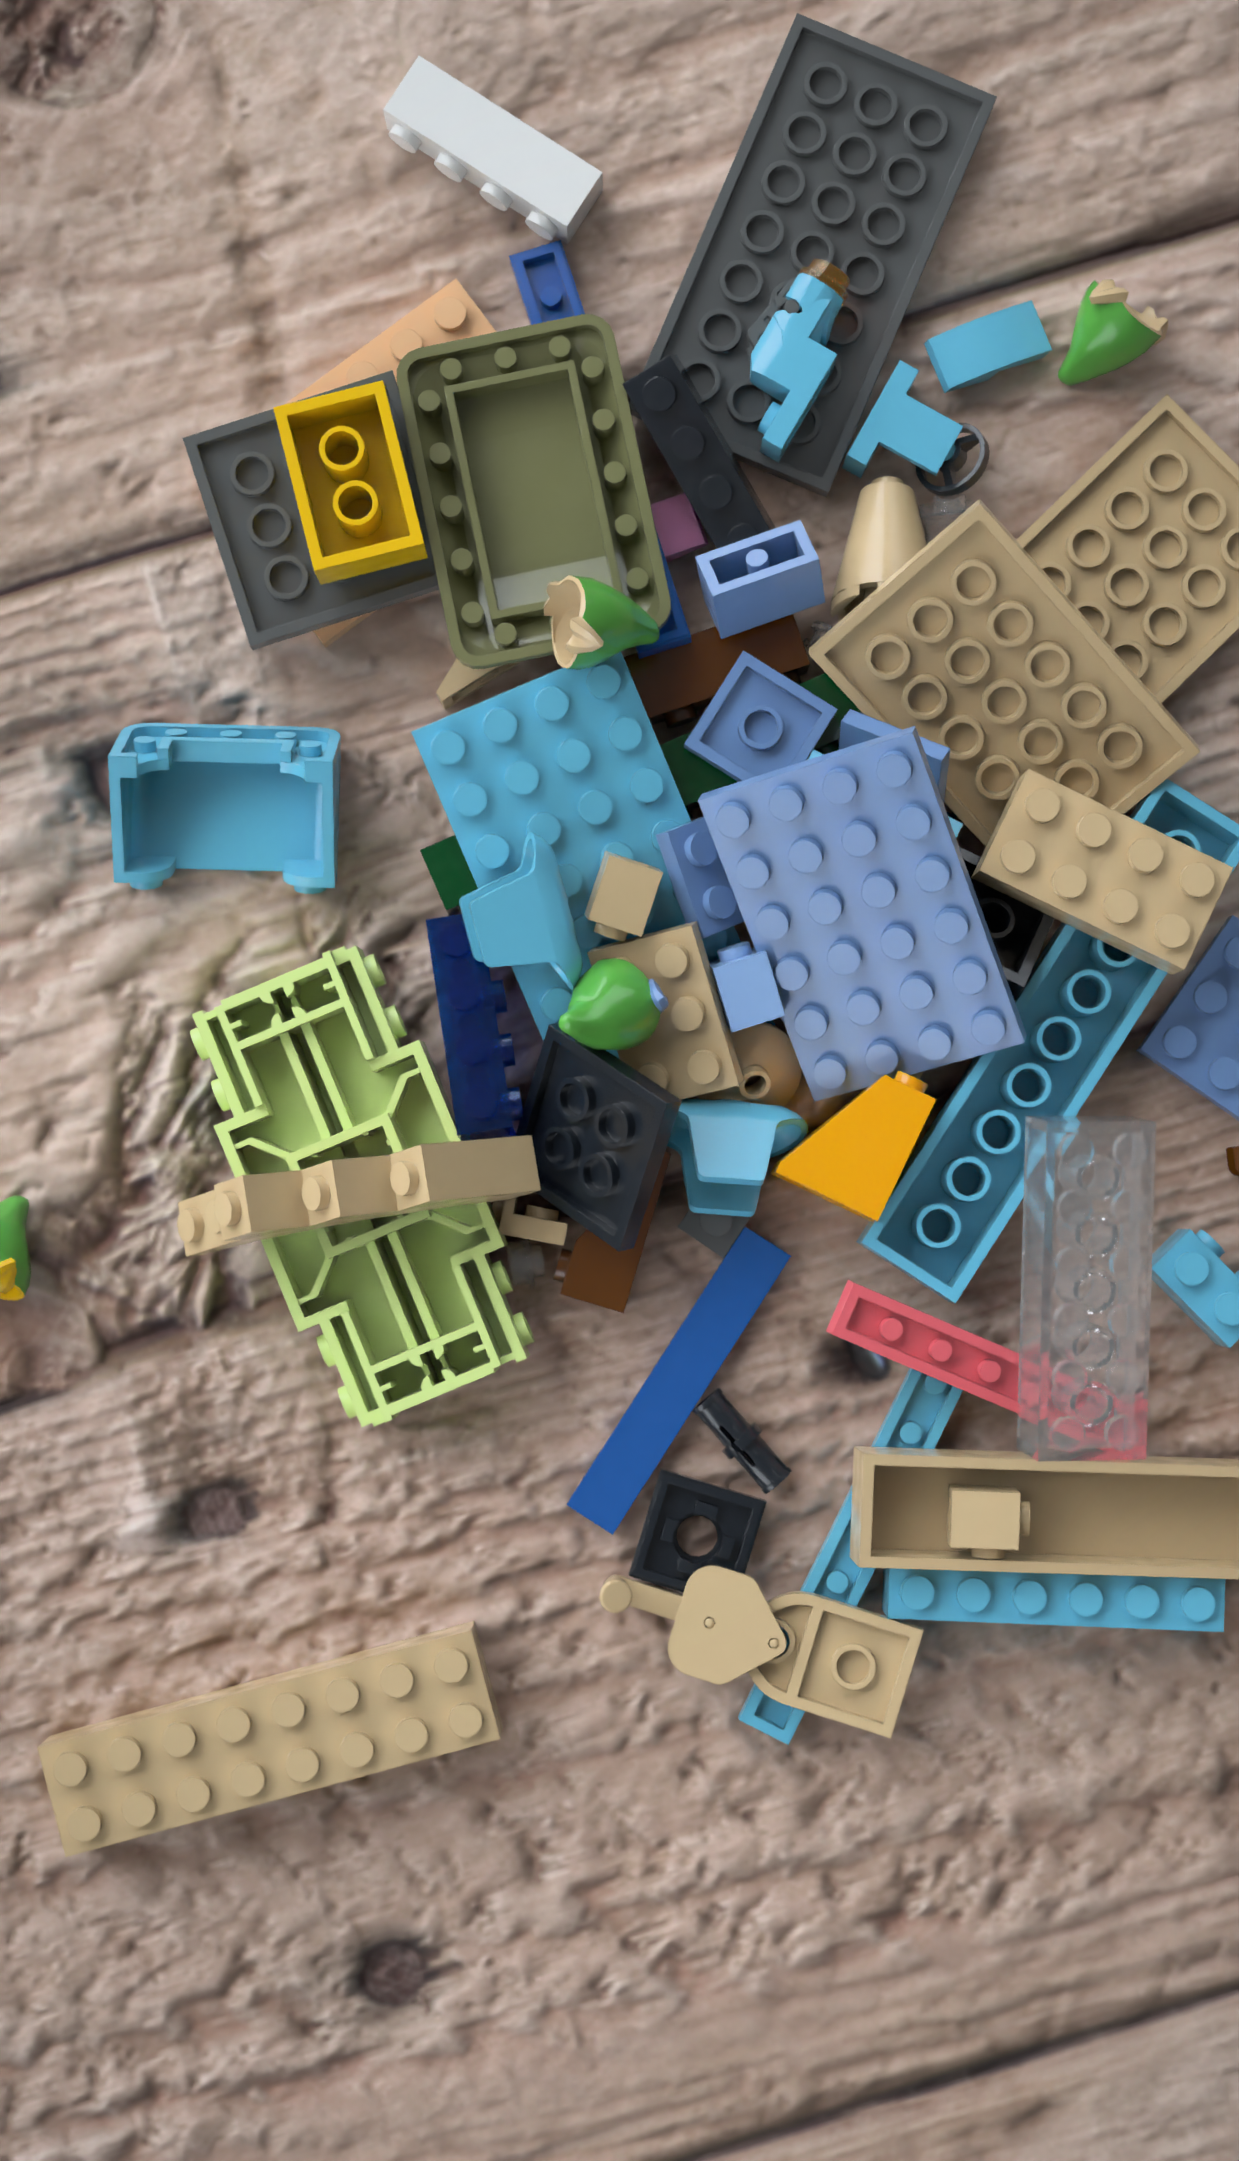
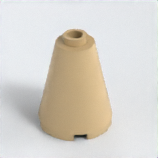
M884 476L876 478L871 484L865 486L860 491L831 599L830 613L832 618L836 614L838 615V622L927 545L915 492L897 477Z

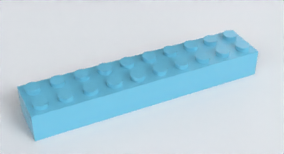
M1166 779L1140 800L1129 816L1233 867V870L1239 862V824L1169 779ZM1061 922L1034 964L1024 989L1015 1000L1026 1032L1025 1043L974 1057L904 1166L879 1220L869 1221L856 1242L945 1300L956 1303L1153 997L1167 972Z

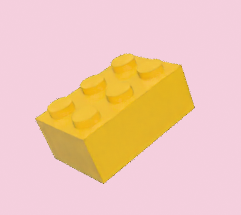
M383 380L273 407L313 569L320 585L428 558Z

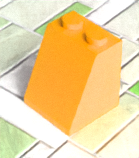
M897 1071L894 1079L884 1075L872 1085L862 1090L796 1147L778 1160L770 1174L865 1220L878 1221L936 1099L924 1094L928 1084L909 1074Z

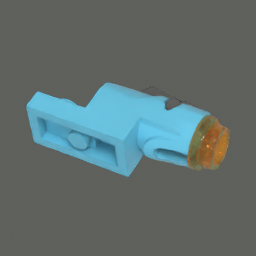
M813 259L809 267L801 268L797 277H793L788 281L747 332L748 340L753 347L750 360V382L765 393L783 402L782 406L774 401L771 403L757 431L764 434L760 452L778 463L831 375L837 358L835 352L824 346L827 345L835 318L848 298L846 289L850 284V279L839 268L821 259Z

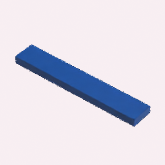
M747 1227L742 1229L566 1504L567 1506L612 1535L614 1534L791 1257L789 1254Z

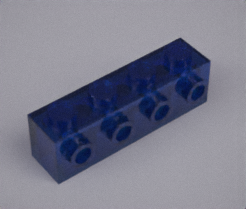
M462 914L427 919L426 926L457 1136L461 1141L516 1136L514 1121L523 1120L524 1113L519 1086L509 1088L506 1067L516 1066L511 1033L501 1034L498 1014L508 1012L503 979L493 981L491 967L486 966L484 962L474 959Z

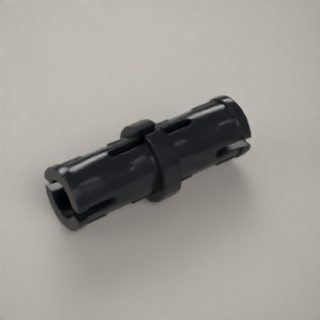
M717 1388L698 1404L693 1412L699 1416L725 1446L722 1452L727 1458L732 1459L734 1457L762 1488L763 1493L767 1494L778 1486L792 1470L781 1461L760 1437L761 1428L755 1422L750 1425L722 1393L723 1391Z

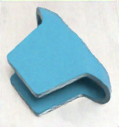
M530 831L525 839L521 865L516 871L488 883L459 899L471 951L475 960L484 962L488 967L548 962L562 981L572 990L580 978L583 963L574 920L568 905V897L553 849L543 838Z
M681 1099L682 1102L667 1146L676 1150L681 1157L689 1209L694 1213L752 1217L757 1208L769 1159L796 1147L808 1132L807 1123L796 1112L783 1106L756 1104L733 1099Z

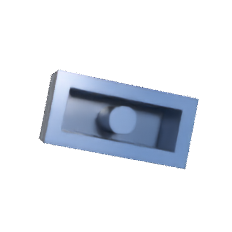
M801 520L695 556L703 598L721 639L826 602L820 561Z

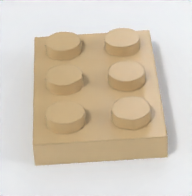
M697 921L645 934L642 937L637 936L626 939L625 942L618 941L595 947L587 952L591 967L602 959L616 958L632 963L648 979L653 978L658 983L669 1002L667 1009L660 1014L658 1025L648 1040L626 1050H617L620 1060L680 1100L739 1086L744 1081Z

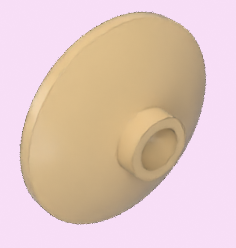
M766 1022L739 1031H730L744 1081L739 1086L698 1095L699 1099H733L784 1107L796 1092L802 1073L789 1035L777 1026ZM754 1075L761 1076L756 1083L745 1086V1082L749 1077Z

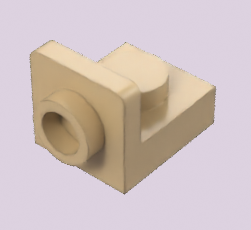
M518 1197L493 1202L492 1210L496 1219L500 1222L499 1229L501 1234L565 1245L569 1223L558 1222V1210L527 1205L525 1215L515 1214Z

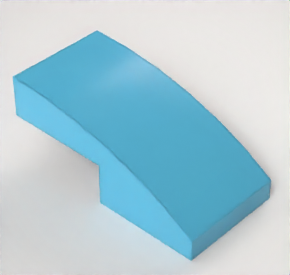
M1032 300L977 318L934 336L924 343L944 393L987 381L999 371L1042 359L1052 351Z

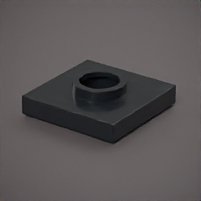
M660 1468L630 1567L629 1576L684 1592L686 1583L693 1572L707 1565H717L745 1574L767 1501ZM695 1515L704 1516L711 1520L717 1531V1542L713 1549L701 1556H694L684 1552L677 1541V1530L680 1524L688 1517Z

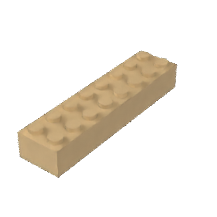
M475 1621L51 1735L37 1749L65 1857L495 1741L501 1738L503 1726Z

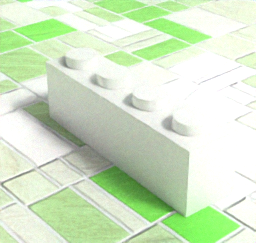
M421 56L417 57L383 109L386 126L390 131L388 135L397 145L411 153H416L419 149L435 159L434 165L445 176L456 182H461L465 178L481 189L479 193L488 203L502 211H507L510 207L526 217L525 223L527 226L547 240H552L556 236L568 244L603 191V172Z

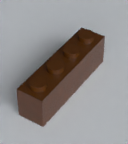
M793 614L721 639L715 626L691 634V643L641 659L638 658L637 653L624 657L651 725L665 721L667 728L678 727L698 718L696 710L708 707L743 650L798 685L802 683L800 675L806 674L810 666Z

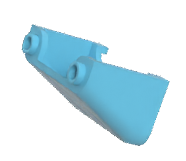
M140 723L125 727L121 730L108 755L114 883H130L132 888L150 890L161 887L163 880L170 878L174 874L175 869L282 871L283 881L293 885L296 892L303 894H316L325 891L327 888H335L338 872L341 770L340 733L329 728L298 726Z

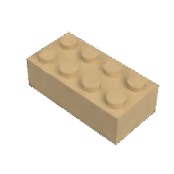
M1028 768L1018 779L971 878L1173 975L1185 970L1230 877L1233 867Z

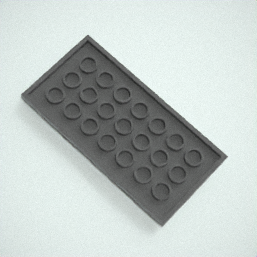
M799 13L796 14L644 370L668 355L677 354L737 460L827 498L994 107L997 96ZM800 273H805L827 284L843 299L842 307L833 323L827 345L824 346L835 352L837 358L831 375L778 463L760 452L764 434L757 431L771 403L774 401L782 406L783 402L765 393L750 382V360L753 347L748 340L747 332L788 281L793 277L796 278ZM630 400L631 415L642 420L633 402Z

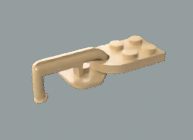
M707 1565L693 1572L686 1583L683 1595L621 1575H611L601 1587L599 1596L601 1605L611 1613L622 1612L631 1606L675 1620L668 1642V1654L672 1664L683 1674L722 1685L748 1672L756 1686L765 1695L779 1703L887 1738L892 1737L924 1631L922 1627L897 1619H888L885 1615L811 1592H787L767 1601L753 1577L717 1565ZM781 1627H782L783 1629H785V1631L788 1633L789 1640H790L789 1645H788V1647H787L786 1650H785V1648H786L787 1638H786L785 1633L782 1631Z

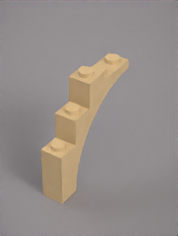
M532 1135L420 1144L390 1155L335 1159L303 1170L242 1175L214 1185V1190L178 1202V1233L184 1241L186 1257L206 1255L264 1239L344 1223L438 1208L510 1200L541 1190Z

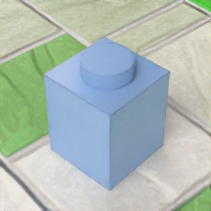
M749 941L729 945L717 951L719 959L710 961L709 964L727 1025L731 1032L785 1016L765 950L756 952L755 948L751 949Z

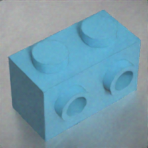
M1177 1229L1140 1268L1216 1345L1231 1348L1239 1340V1270L1234 1274L1220 1259L1225 1251L1204 1230L1200 1229L1195 1234L1191 1229Z

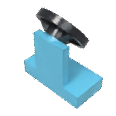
M899 360L847 453L842 468L861 478L880 445L916 465L917 477L929 492L938 496H953L962 493L973 486L983 475L990 455L988 442L973 425L957 423L908 396L919 370ZM959 433L972 434L957 439ZM979 443L980 454L975 467L965 478L955 483L956 472L966 463L967 452ZM940 470L943 473L945 486H936L929 483L925 471L936 476Z

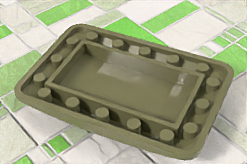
M581 314L421 347L408 352L398 365L397 384L450 645L455 657L463 665L472 669H486L554 655L551 629L552 616H544L543 609L545 602L549 598L546 590L549 582L561 581L568 575L593 578L620 591L645 610L656 621L659 629L667 623L671 614V599L627 393L622 385L624 379L614 333L610 325L603 318L596 315Z

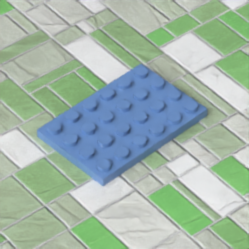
M916 726L701 794L698 803L756 952L764 950L767 952L785 1013L782 1020L814 1102L869 1087L884 1075L894 1079L897 1071L912 1075L1025 1043L1026 1032Z

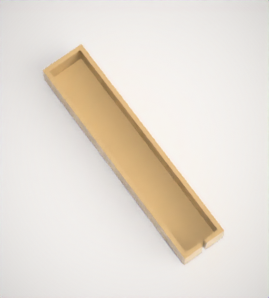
M854 1446L850 1558L860 1568L1239 1579V1459ZM949 1484L1017 1487L1021 1493L1020 1501L1030 1502L1029 1536L1019 1535V1550H1005V1558L983 1559L972 1557L971 1548H950L947 1541Z

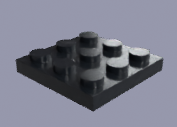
M559 1023L550 1024L515 1135H532L541 1188L536 1193L620 1252L634 1248L682 1100L608 1051L594 1049L578 1042L560 1029Z

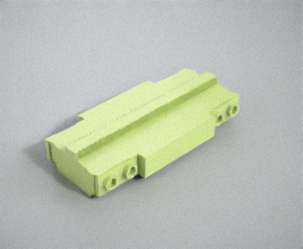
M343 946L333 951L329 950L322 953L323 958L221 1000L222 1005L215 1007L210 1012L201 1010L192 1014L197 1028L190 1030L193 1044L203 1061L210 1058L218 1079L211 1081V1086L218 1104L224 1112L231 1109L234 1116L229 1120L214 1125V1128L235 1178L250 1174L303 1170L335 1159L390 1155L420 1144L465 1141L425 1042L417 1040L405 1046L401 1044L399 1038L408 1035L396 1005L394 1004L387 1008L378 987L385 985L386 980L374 953L365 957L363 950L357 946L349 949ZM491 1202L385 1216L261 1240L298 1332L317 1324L320 1325L323 1334L317 1336L316 1339L322 1357L328 1367L337 1366L344 1386L338 1388L342 1406L350 1419L358 1417L361 1427L371 1423L374 1427L384 1422L386 1423L397 1417L403 1410L495 1373L500 1368V1365L514 1359L516 1362H520L530 1356L527 1345L535 1342L530 1326L522 1311L513 1315L505 1295L513 1291L508 1273L501 1260L492 1263L488 1254L508 1245L505 1235L500 1232V1223L495 1217Z

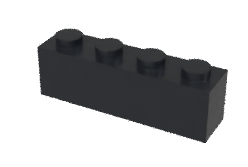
M677 354L668 355L622 384L717 549L776 528Z

